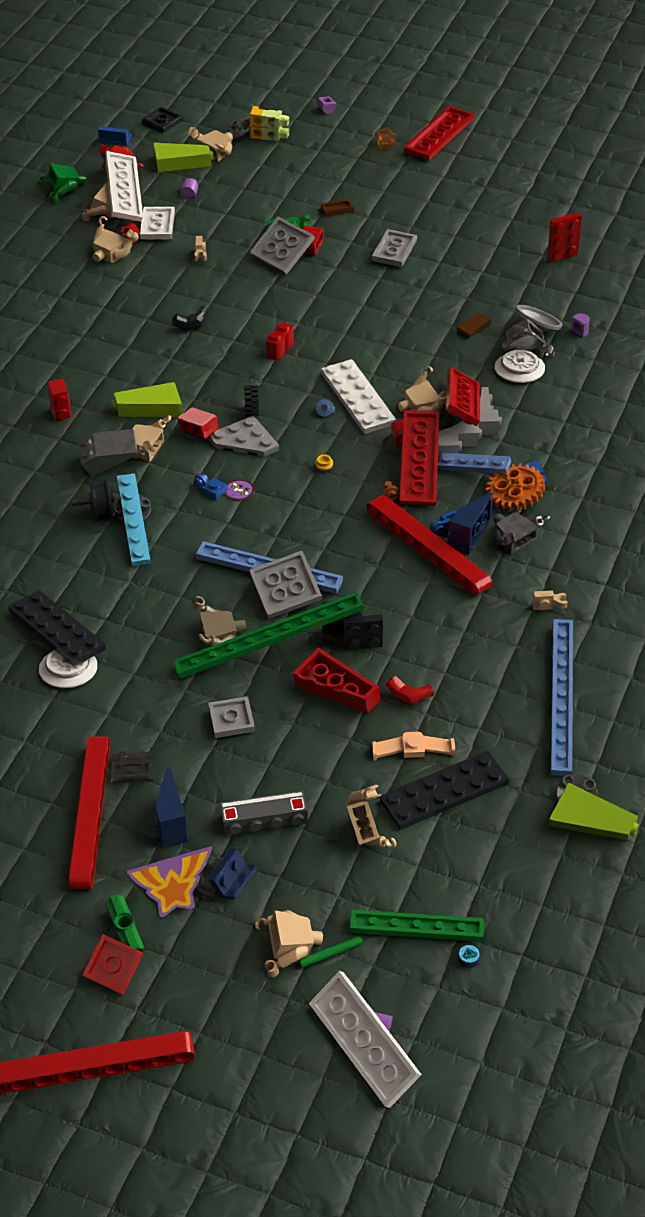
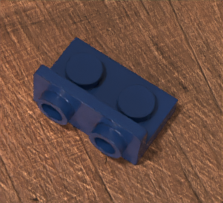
M230 848L208 880L219 898L235 900L252 878L257 868L255 865L246 864L237 849Z

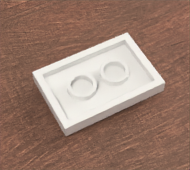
M144 207L140 239H172L174 207Z

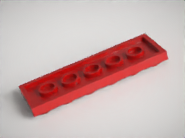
M449 105L404 146V152L430 161L474 120L475 114Z
M450 366L447 371L446 409L452 416H459L466 424H473L477 427L480 422V383Z
M404 410L400 485L401 505L436 506L439 412Z

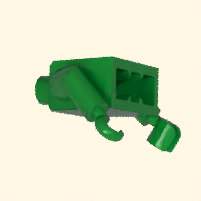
M50 163L46 176L38 179L39 183H42L41 181L44 179H49L53 189L58 191L57 193L51 192L49 195L50 201L53 204L59 203L60 195L63 196L68 191H76L78 184L84 185L86 181L85 176L78 175L75 168Z

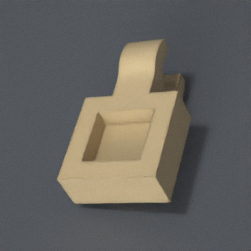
M196 236L195 261H198V258H204V261L207 260L206 242H203L202 236Z
M534 591L533 610L553 609V605L560 609L567 608L568 602L566 601L565 593L554 594L553 591Z

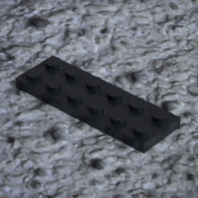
M40 590L8 606L9 612L72 666H76L106 650V644Z
M487 750L382 794L380 802L398 829L402 830L509 784V778Z

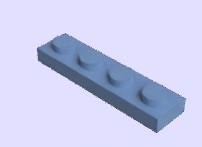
M442 453L438 462V470L507 474L511 458L510 456Z

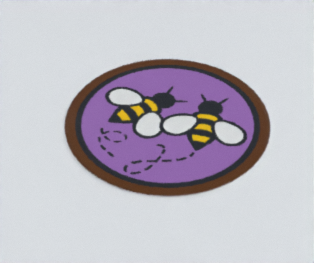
M235 479L227 483L228 490L224 494L232 500H245L254 494L255 487L248 480Z

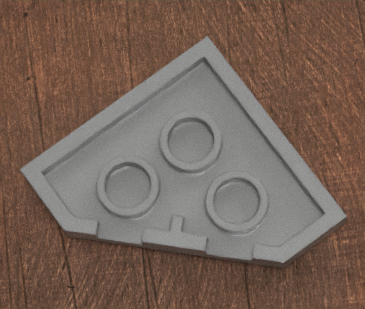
M254 416L218 429L208 437L214 447L220 450L230 448L233 449V452L245 454L254 452L257 453V456L263 457L279 451V444Z

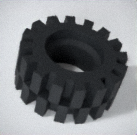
M244 385L245 416H259L258 385Z

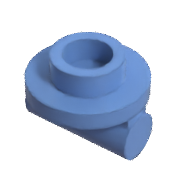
M323 399L317 403L316 411L320 416L327 417L335 412V407L329 400Z

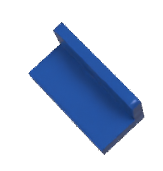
M102 126L98 128L99 142L128 145L132 134L128 133L127 129Z

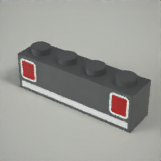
M303 790L220 802L224 835H235L249 831L308 823V812Z

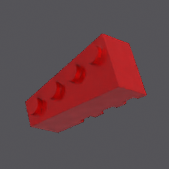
M320 648L312 653L292 673L296 688L365 713H369L381 701L379 686Z

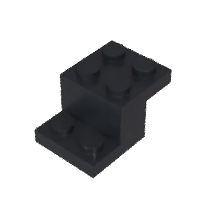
M361 611L323 625L322 634L342 633L344 650L383 647V616H363Z

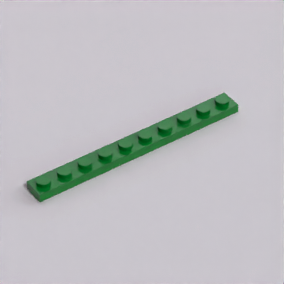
M358 592L176 659L174 663L180 679L361 612L364 610Z

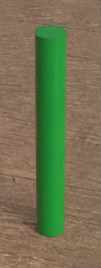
M360 936L299 959V965L301 968L362 945L363 941Z

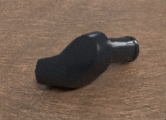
M200 306L195 314L188 316L176 313L172 318V325L183 330L198 329L204 324V318L208 314V309L205 310L206 307Z

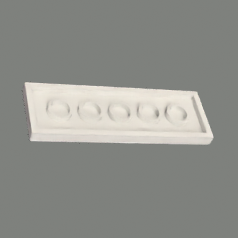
M106 151L105 162L111 216L142 222L143 211L136 157Z
M352 359L321 368V374L364 434L389 427L393 422H396L393 414Z
M339 971L309 1003L385 1107L390 1108L422 1075L344 972Z

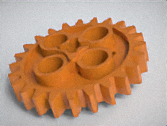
M521 463L518 467L512 464L507 474L493 473V477H489V482L486 483V492L493 493L492 505L496 504V508L502 506L503 511L506 508H509L510 512L513 508L519 511L520 507L526 510V505L533 506V501L539 502L538 497H543L542 492H545V482L543 475L540 474V470L535 471L534 466L529 469L528 464L522 467Z

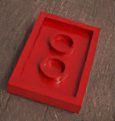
M579 212L550 219L547 260L549 262L578 255L582 215Z

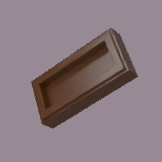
M350 199L321 203V210L324 217L354 212V206Z
M479 312L457 326V332L470 338L489 326L491 319Z

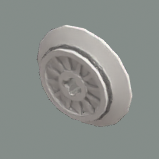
M513 350L499 357L495 362V371L505 380L526 383L540 378L545 372V365L532 352Z
M55 650L46 655L39 664V674L43 681L58 688H73L85 684L93 678L97 671V660L94 656L76 666H72Z

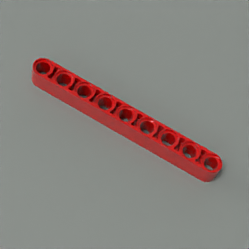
M380 495L366 504L367 511L373 518L472 595L478 596L492 586V580L487 573L385 495Z
M88 736L69 874L70 889L92 890L110 752L109 737Z
M176 1032L0 1062V1094L190 1062L195 1058L192 1035L189 1032Z

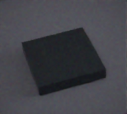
M159 107L144 117L142 124L165 133L183 121V116L164 107Z

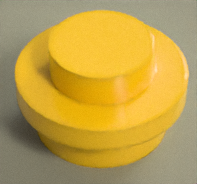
M323 454L318 456L315 465L319 470L326 471L333 467V460L329 455Z

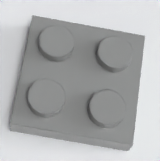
M248 696L208 703L215 738L255 732Z

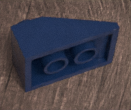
M489 492L456 511L454 516L450 517L448 521L450 531L447 540H449V545L455 550L468 555L471 553L491 521L493 493Z
M171 768L166 769L155 804L156 814L153 815L155 836L157 840H161L163 848L188 842L184 811Z

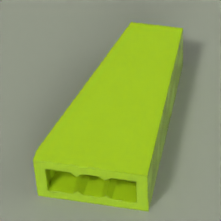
M153 143L158 172L210 167L211 160H214L213 151H210L209 145Z
M175 382L114 393L115 400H112L113 410H117L119 417H166L167 415L179 417L183 414L182 403Z
M570 783L567 784L549 818V825L552 827L628 841L630 835L635 836L639 828L637 815Z

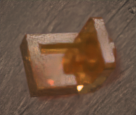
M390 127L379 129L375 132L381 148H390L395 145L397 135L392 134Z

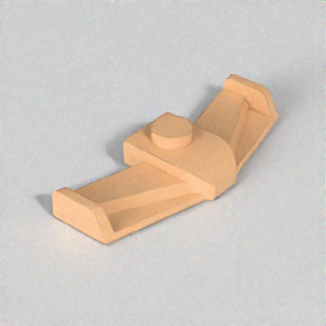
M405 732L402 737L377 743L376 741L372 742L373 760L404 752V758L425 757V751L455 757V742L453 738L449 740L423 736L421 732Z

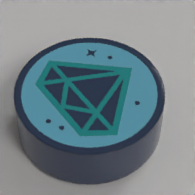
M466 944L459 949L458 961L462 966L471 968L480 962L481 953L475 945Z

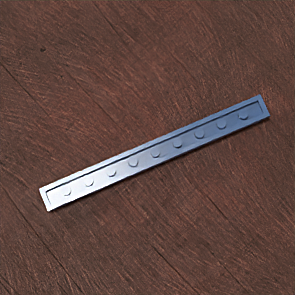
M554 619L551 775L565 776L572 775L573 620Z

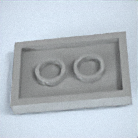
M387 229L372 255V261L402 267L417 241V235Z

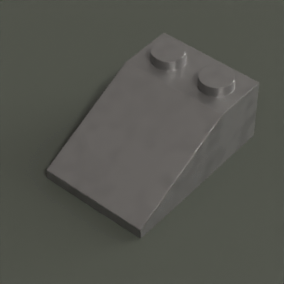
M133 429L92 433L78 440L81 465L91 477L138 455L135 431Z

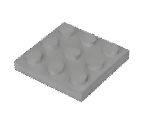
M278 216L252 248L250 254L287 275L315 237L313 234Z
M303 551L249 570L268 619L322 600V595Z

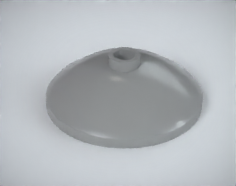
M517 305L515 309L521 321L525 318L529 319L542 332H553L562 328L563 324L561 321L542 310L527 305Z

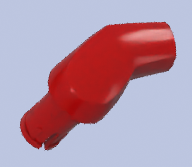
M135 223L127 224L121 229L123 237L129 239L127 232L131 229L138 234L139 238L140 231Z
M396 675L385 683L390 692L407 705H417L419 700L434 696V691H430L433 690L431 684L414 689L411 686L405 685Z

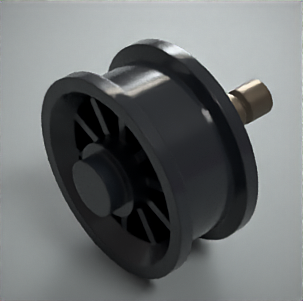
M104 478V481L98 482L89 480V497L71 499L72 506L91 504L95 520L98 519V516L109 515L110 518L113 517L111 503L114 502L113 491H109L107 478Z

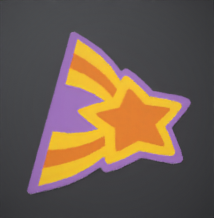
M212 847L128 870L127 874L136 884L147 889L146 894L157 901L160 917L166 916L176 907L192 909L194 908L193 890L200 880L198 875L206 865Z

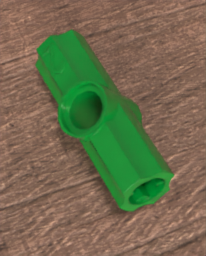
M118 894L110 896L105 901V904L115 927L116 936L121 943L144 953L145 948L124 896Z

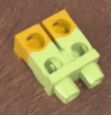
M253 106L250 113V138L274 140L279 142L280 138H288L289 128H282V126H288L289 116L282 115L280 110H262L258 106Z

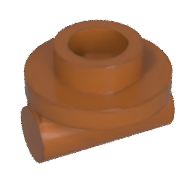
M386 481L382 495L393 501L398 497L399 490L396 486H392L391 481Z

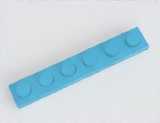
M135 473L117 476L132 566L151 564Z

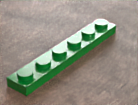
M352 910L350 933L483 942L484 918Z

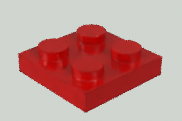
M102 934L83 976L124 995L144 953Z

